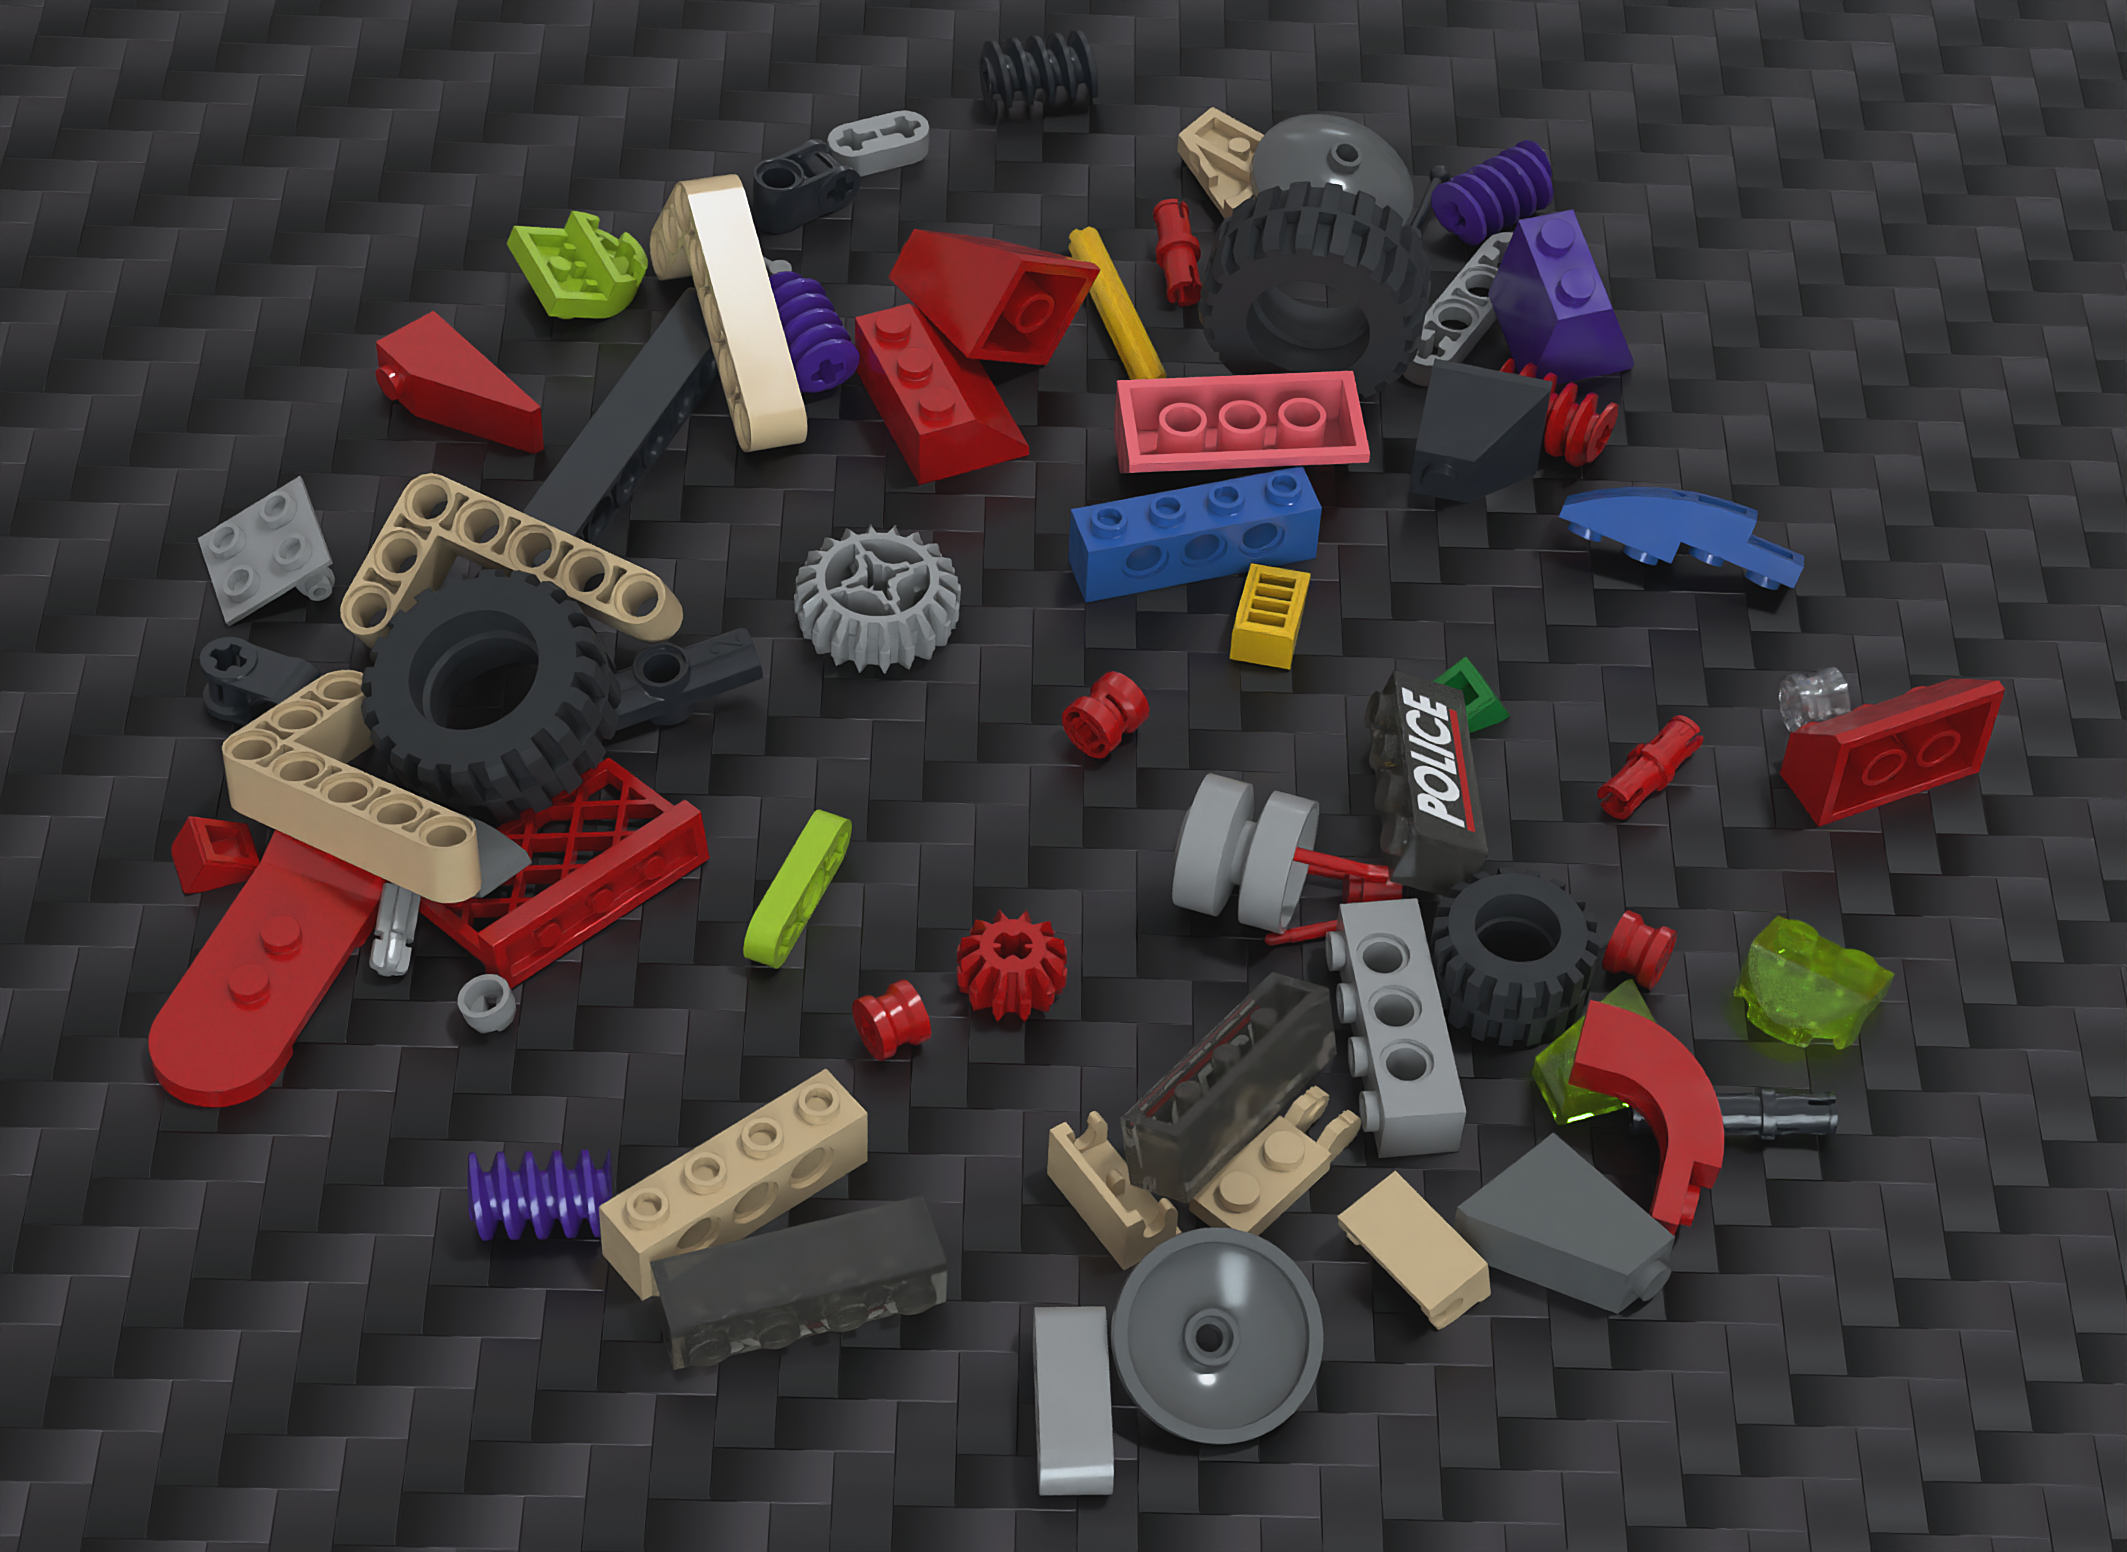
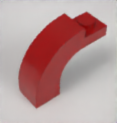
M1590 1000L1567 1084L1615 1097L1633 1107L1649 1124L1656 1138L1660 1156L1659 1172L1649 1215L1672 1235H1675L1679 1224L1691 1227L1701 1187L1712 1189L1721 1170L1724 1154V1127L1717 1096L1704 1069L1693 1054L1666 1029L1632 1011Z

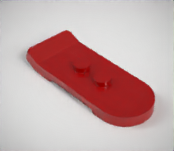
M275 829L261 862L174 989L151 1026L148 1040L149 1053L154 1074L161 1086L175 1098L201 1107H226L239 1104L256 1097L270 1087L292 1057V1045L353 951L365 943L377 922L383 885L390 883V881Z

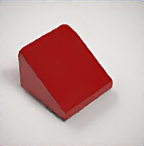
M189 816L171 847L172 857L182 890L186 894L201 893L248 881L260 863L247 823Z

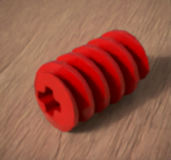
M1510 358L1500 371L1515 374V359ZM1530 362L1518 375L1536 378L1537 366ZM1550 372L1543 378V380L1553 382L1542 445L1544 444L1546 453L1554 457L1565 454L1566 462L1574 467L1582 466L1586 462L1589 464L1605 448L1615 426L1619 406L1611 402L1600 415L1595 413L1599 396L1593 392L1589 393L1580 404L1575 403L1578 386L1572 382L1567 384L1558 395L1555 393L1558 376Z

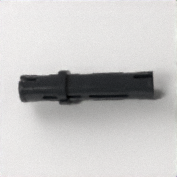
M1758 1087V1093H1715L1723 1118L1724 1133L1757 1134L1759 1140H1774L1775 1134L1810 1133L1835 1135L1837 1130V1105H1832V1103L1836 1102L1835 1092L1775 1093L1774 1087ZM1628 1105V1122H1632L1629 1124L1630 1135L1654 1134L1649 1124L1638 1111Z

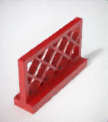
M608 757L600 762L595 769L591 768L581 774L580 777L584 782L571 794L563 790L551 798L553 806L538 813H535L532 808L526 809L520 813V819L507 821L496 828V830L523 848L531 860L533 853L565 852L563 864L528 865L501 884L513 885L511 898L479 899L471 897L457 903H439L421 896L419 912L485 965L486 974L502 977L506 980L510 989H512L709 860L710 856L701 811L686 800L674 806ZM609 783L621 792L620 800L588 801L589 796ZM655 818L637 831H627L629 819ZM617 819L615 831L582 832L584 820ZM571 820L569 833L537 834V830L550 821ZM578 851H604L585 864H576ZM527 884H553L534 897H524ZM502 917L480 932L472 928L474 918Z

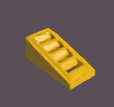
M1251 563L1232 631L1229 659L1290 670L1311 573Z

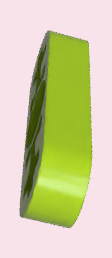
M820 809L813 813L750 921L743 948L745 958L776 969L783 965L844 859L852 831L850 819Z

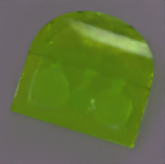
M1777 915L1753 940L1735 984L1733 996L1746 999L1749 1003L1747 1011L1748 1020L1772 1037L1802 1048L1808 1047L1814 1037L1834 1039L1833 1044L1839 1050L1852 1045L1856 1041L1866 1017L1887 995L1895 973L1879 966L1876 960L1865 952L1856 949H1845L1819 936L1818 932L1805 922L1786 919Z

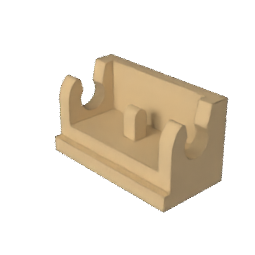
M1092 1111L1087 1119L1089 1126L1086 1132L1077 1139L1066 1121L1050 1129L1047 1174L1121 1268L1126 1270L1137 1264L1148 1252L1162 1242L1182 1233L1177 1227L1178 1211L1167 1198H1162L1159 1203L1107 1140V1123L1098 1112Z
M1396 1171L1337 1216L1338 1225L1347 1233L1346 1236L1355 1245L1361 1244L1421 1306V1310L1429 1317L1428 1320L1438 1330L1455 1321L1478 1301L1481 1303L1491 1295L1488 1263Z

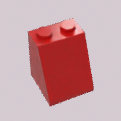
M914 229L908 241L903 245L900 256L888 278L967 358L1047 365L1101 269L1092 262L997 239Z

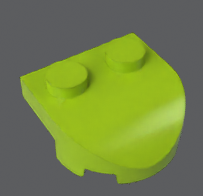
M571 211L564 229L513 226L507 241V246L548 315L562 319H572L574 317L602 319L613 317L622 312L635 297L648 266L646 254L640 244L627 232H624L617 239L598 228L600 221L598 216L579 211Z

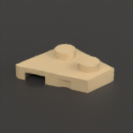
M1211 107L1179 133L1177 151L1225 219L1231 216L1233 209L1244 200L1251 197L1256 200L1251 186L1250 166L1254 152L1264 135Z

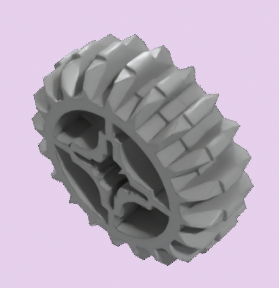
M870 524L865 534L856 535L846 528L841 541L825 537L820 551H809L805 567L799 568V575L796 578L794 610L798 615L803 638L812 640L817 654L831 652L836 666L852 660L856 664L859 673L867 664L879 665L885 674L891 663L898 662L905 668L910 669L915 656L931 660L935 646L947 645L951 630L956 628V622L959 619L961 587L958 584V577L955 576L951 559L942 557L938 543L923 545L919 532L913 533L906 538L902 537L896 526L888 533H876Z

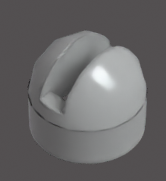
M485 974L473 978L464 985L458 996V1006L466 1022L480 1033L487 1034L495 1030L500 1032L507 1028L514 1019L516 1013L515 997L506 980L498 975ZM497 998L496 1006L490 1009L488 999Z

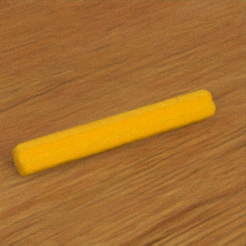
M1089 226L1082 231L1078 229L1073 230L1069 235L1071 242L1068 247L1072 257L1095 263L1101 269L1089 293L1130 379L1166 378L1167 374L1098 231Z

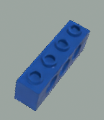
M1303 466L1075 508L1071 509L1068 561L1084 601L1087 603L1248 572L1251 563L1274 567L1315 559L1322 507Z

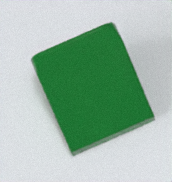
M1464 657L1416 693L1419 698L1420 695L1428 698L1430 708L1437 710L1436 702L1446 706L1448 721L1432 714L1431 716L1434 720L1435 718L1440 720L1447 727L1451 739H1454L1449 709L1457 712L1460 736L1495 725L1511 716L1484 677L1467 657Z

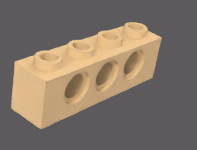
M824 1069L599 1206L602 1254L641 1300L644 1301L867 1162L868 1113L827 1069Z

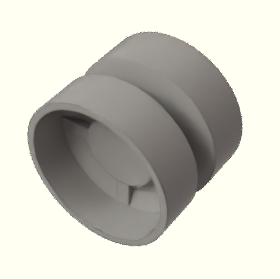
M1209 773L1202 781L1193 804L1187 810L1178 835L1174 854L1173 904L1212 916H1218L1230 898L1234 886L1239 885V922L1283 934L1295 913L1309 869L1308 864L1293 861L1297 847L1313 851L1319 820V803L1307 798L1274 791L1266 802L1258 821L1253 822V785Z

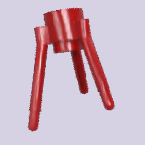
M1300 847L1296 848L1293 861L1308 864L1307 874L1343 881V904L1402 899V871L1400 867L1365 864ZM1337 919L1289 928L1283 934L1268 933L1265 936V943L1269 946L1325 937L1327 932L1336 931Z

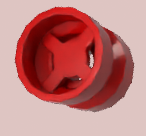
M1112 671L1105 673L1092 685L1089 697H1078L1063 711L1062 724L1069 739L1079 750L1088 756L1099 759L1106 757L1121 743L1122 733H1132L1141 726L1149 717L1150 708L1142 690L1130 678L1122 673Z

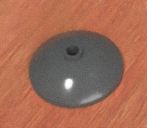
M1306 114L1281 121L1262 137L1251 161L1250 180L1256 200L1259 192L1278 185L1283 191L1288 190L1293 182L1310 181L1311 187L1325 188L1326 182L1343 185L1342 191L1357 195L1358 191L1361 190L1374 196L1376 199L1375 204L1381 208L1389 205L1403 218V228L1413 208V185L1410 174L1400 156L1378 134L1357 122L1343 117L1325 114Z
M1221 1227L1202 1228L1179 1234L1162 1242L1148 1252L1131 1270L1122 1285L1114 1306L1111 1323L1112 1353L1119 1378L1125 1390L1136 1406L1152 1422L1175 1436L1193 1442L1219 1445L1247 1441L1259 1437L1282 1424L1297 1410L1310 1392L1317 1377L1323 1353L1324 1335L1321 1312L1316 1296L1305 1275L1294 1261L1278 1247L1246 1231ZM1201 1326L1210 1327L1217 1336V1344L1211 1352L1203 1351L1197 1345L1196 1333Z

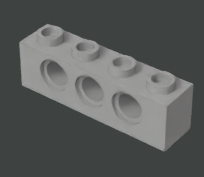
M1414 898L1339 904L1336 931L1326 933V958L1329 970L1340 972L1342 984L1337 985L1336 991L1339 1020L1341 1024L1350 1023L1353 1037L1348 1039L1350 1073L1352 1077H1362L1365 1091H1361L1359 1095V1113L1362 1119V1129L1364 1132H1374L1379 1158L1458 1152L1466 1117V1108L1418 900Z

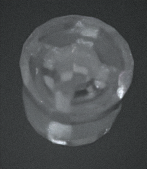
M1836 667L1821 668L1812 677H1805L1801 673L1784 675L1781 679L1779 686L1780 709L1786 727L1790 732L1796 731L1810 722L1820 723L1850 713L1848 688L1841 672Z

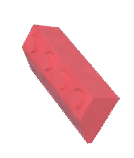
M1353 371L1117 380L1114 437L1120 473L1369 463L1370 450Z

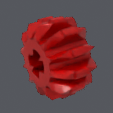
M1000 909L993 919V924L975 919L973 928L970 929V936L962 937L961 944L957 948V963L959 966H957L956 979L957 984L960 986V992L969 994V1001L972 1004L973 1011L992 1007V1013L997 1022L1006 1012H1015L1024 1023L1031 1014V1007L1049 1013L1050 1007L1054 1003V996L1062 994L1063 988H1065L1067 983V968H1065L1067 965V949L1063 939L1054 937L1055 931L1052 929L1051 921L1032 925V920L1027 910L1018 919H1008Z

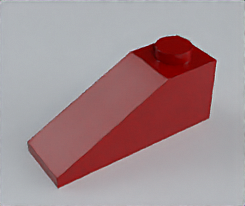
M435 311L376 341L379 368L376 369L375 375L381 390L389 399H397L416 417L532 454H536L544 449L541 406Z

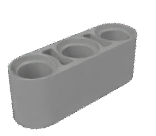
M1105 1306L1034 1307L1033 1364L1039 1495L1113 1494L1114 1455Z

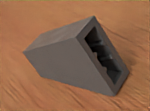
M1554 1133L1457 1207L1453 1229L1488 1263V1266L1619 1314L1638 1297L1643 1301L1651 1299L1662 1289L1671 1274L1668 1262L1675 1236Z

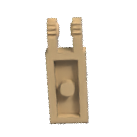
M1316 1085L1314 1088L1311 1087L1304 1095H1301L1293 1102L1284 1118L1281 1116L1277 1117L1190 1196L1189 1211L1212 1228H1232L1257 1236L1260 1235L1330 1170L1331 1161L1345 1147H1348L1349 1143L1357 1135L1362 1119L1350 1110L1343 1111L1341 1115L1339 1114L1336 1119L1325 1127L1319 1139L1315 1142L1304 1132L1321 1117L1330 1099L1328 1098L1329 1095Z

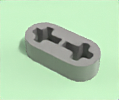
M896 111L834 128L828 136V147L831 149L832 157L840 165L851 166L862 177L921 161L927 156L929 151L930 127L928 121L916 112Z

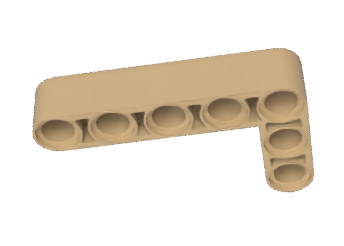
M736 174L679 181L673 188L651 231L650 256L655 274L661 281L693 276L733 426L742 450L752 452L803 443L806 440L808 428L806 411L742 182Z
M433 473L418 476L404 489L346 592L340 607L341 619L345 627L372 649L379 636L387 637L391 631L387 624L400 609L406 613L417 603L414 597L428 587L433 592L439 590L457 556H460L486 569H502L508 578H510L512 571L520 570L536 574L540 582L552 581L565 590L571 601L578 603L585 615L643 642L655 644L668 640L678 631L683 619L682 606L677 597L654 573L442 475ZM448 501L446 509L441 515L429 519L430 512L436 505ZM500 525L498 533L493 539L486 543H480L483 533L488 528ZM546 549H552L550 558L546 563L539 567H531L538 553ZM412 555H417L416 562L411 569L404 573H399L400 566L405 559ZM605 573L603 582L598 588L590 592H584L585 584L592 576ZM658 597L657 605L651 613L646 616L636 617L638 607L642 602L649 598ZM387 608L385 618L381 623L369 628L373 615L381 609Z
M339 670L319 677L229 736L223 742L221 749L231 807L238 813L432 901L457 903L475 896L481 889L482 877L477 832L473 821L346 764L374 744L370 738L371 731L364 723L361 710L362 702L366 698L361 691L362 672Z

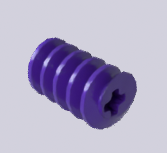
M1531 140L1518 142L1515 147L1505 149L1499 155L1488 158L1482 164L1473 166L1465 173L1452 177L1448 182L1437 185L1431 194L1430 203L1433 212L1447 231L1455 233L1468 245H1478L1484 241L1486 236L1491 237L1498 234L1502 228L1512 227L1516 225L1519 219L1529 218L1536 210L1549 207L1553 201L1551 163L1545 151L1537 142Z
M780 271L769 277L800 391L813 394L832 389L844 383L857 369L860 354L851 342V337L843 327V323L835 312V308L829 298L826 297V292L820 282L811 278H803L800 274L793 271Z
M580 1149L574 1169L570 1170L567 1169L560 1150H552L546 1170H539L532 1151H524L518 1171H511L503 1151L496 1152L489 1172H483L475 1152L469 1153L470 1221L475 1222L482 1241L493 1239L499 1220L503 1221L509 1238L511 1240H518L522 1236L527 1219H531L539 1239H547L549 1237L555 1219H559L567 1238H575L578 1235L583 1218L588 1219L595 1238L601 1237L599 1206L612 1199V1161L610 1149L607 1151L601 1169L595 1168L588 1149Z

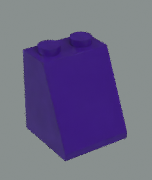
M1573 209L1519 220L1488 292L1511 355L1515 359L1518 372L1520 373L1531 362L1537 366L1536 379L1543 380L1551 372L1558 376V385L1632 369L1635 362Z

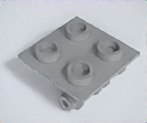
M300 476L198 538L225 622L229 627L294 587L311 600L320 601L330 596L332 587L335 584L333 572L328 567L333 562L304 481Z

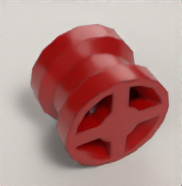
M1627 910L1618 922L1607 945L1602 961V969L1612 974L1624 971L1635 976L1639 986L1652 990L1660 980L1668 964L1678 932L1666 926L1657 929L1652 928L1644 923L1641 915Z
M905 979L891 983L886 993L881 996L864 995L855 999L852 1003V1013L858 1033L865 1047L878 1061H884L893 1057L898 1046L905 1043L919 1045L931 1038V1025L926 1008L915 988Z

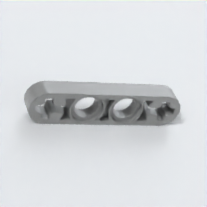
M1501 232L1488 238L1427 311L1420 347L1415 359L1408 363L1407 370L1403 373L1407 380L1420 386H1429L1435 358L1462 363L1496 321L1497 316L1490 298L1475 296L1469 293L1468 289L1473 287L1490 289L1498 271L1497 265L1503 259L1513 235L1512 232ZM1445 320H1458L1467 324L1468 328L1452 330L1444 327L1441 322ZM1433 346L1438 348L1437 356L1430 355L1433 352Z

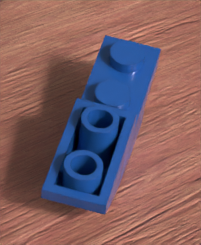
M1662 487L1598 489L1567 496L1559 517L1570 521L1567 528L1571 532L1595 542H1600L1603 535L1625 544L1623 549L1625 554L1650 565H1656L1659 559L1672 563L1680 543L1683 542L1691 546L1688 553L1693 557L1718 567H1722L1724 560L1747 569L1744 575L1747 579L1772 590H1778L1780 584L1794 589L1804 568L1803 555L1751 534L1757 522V510L1726 499L1697 492Z

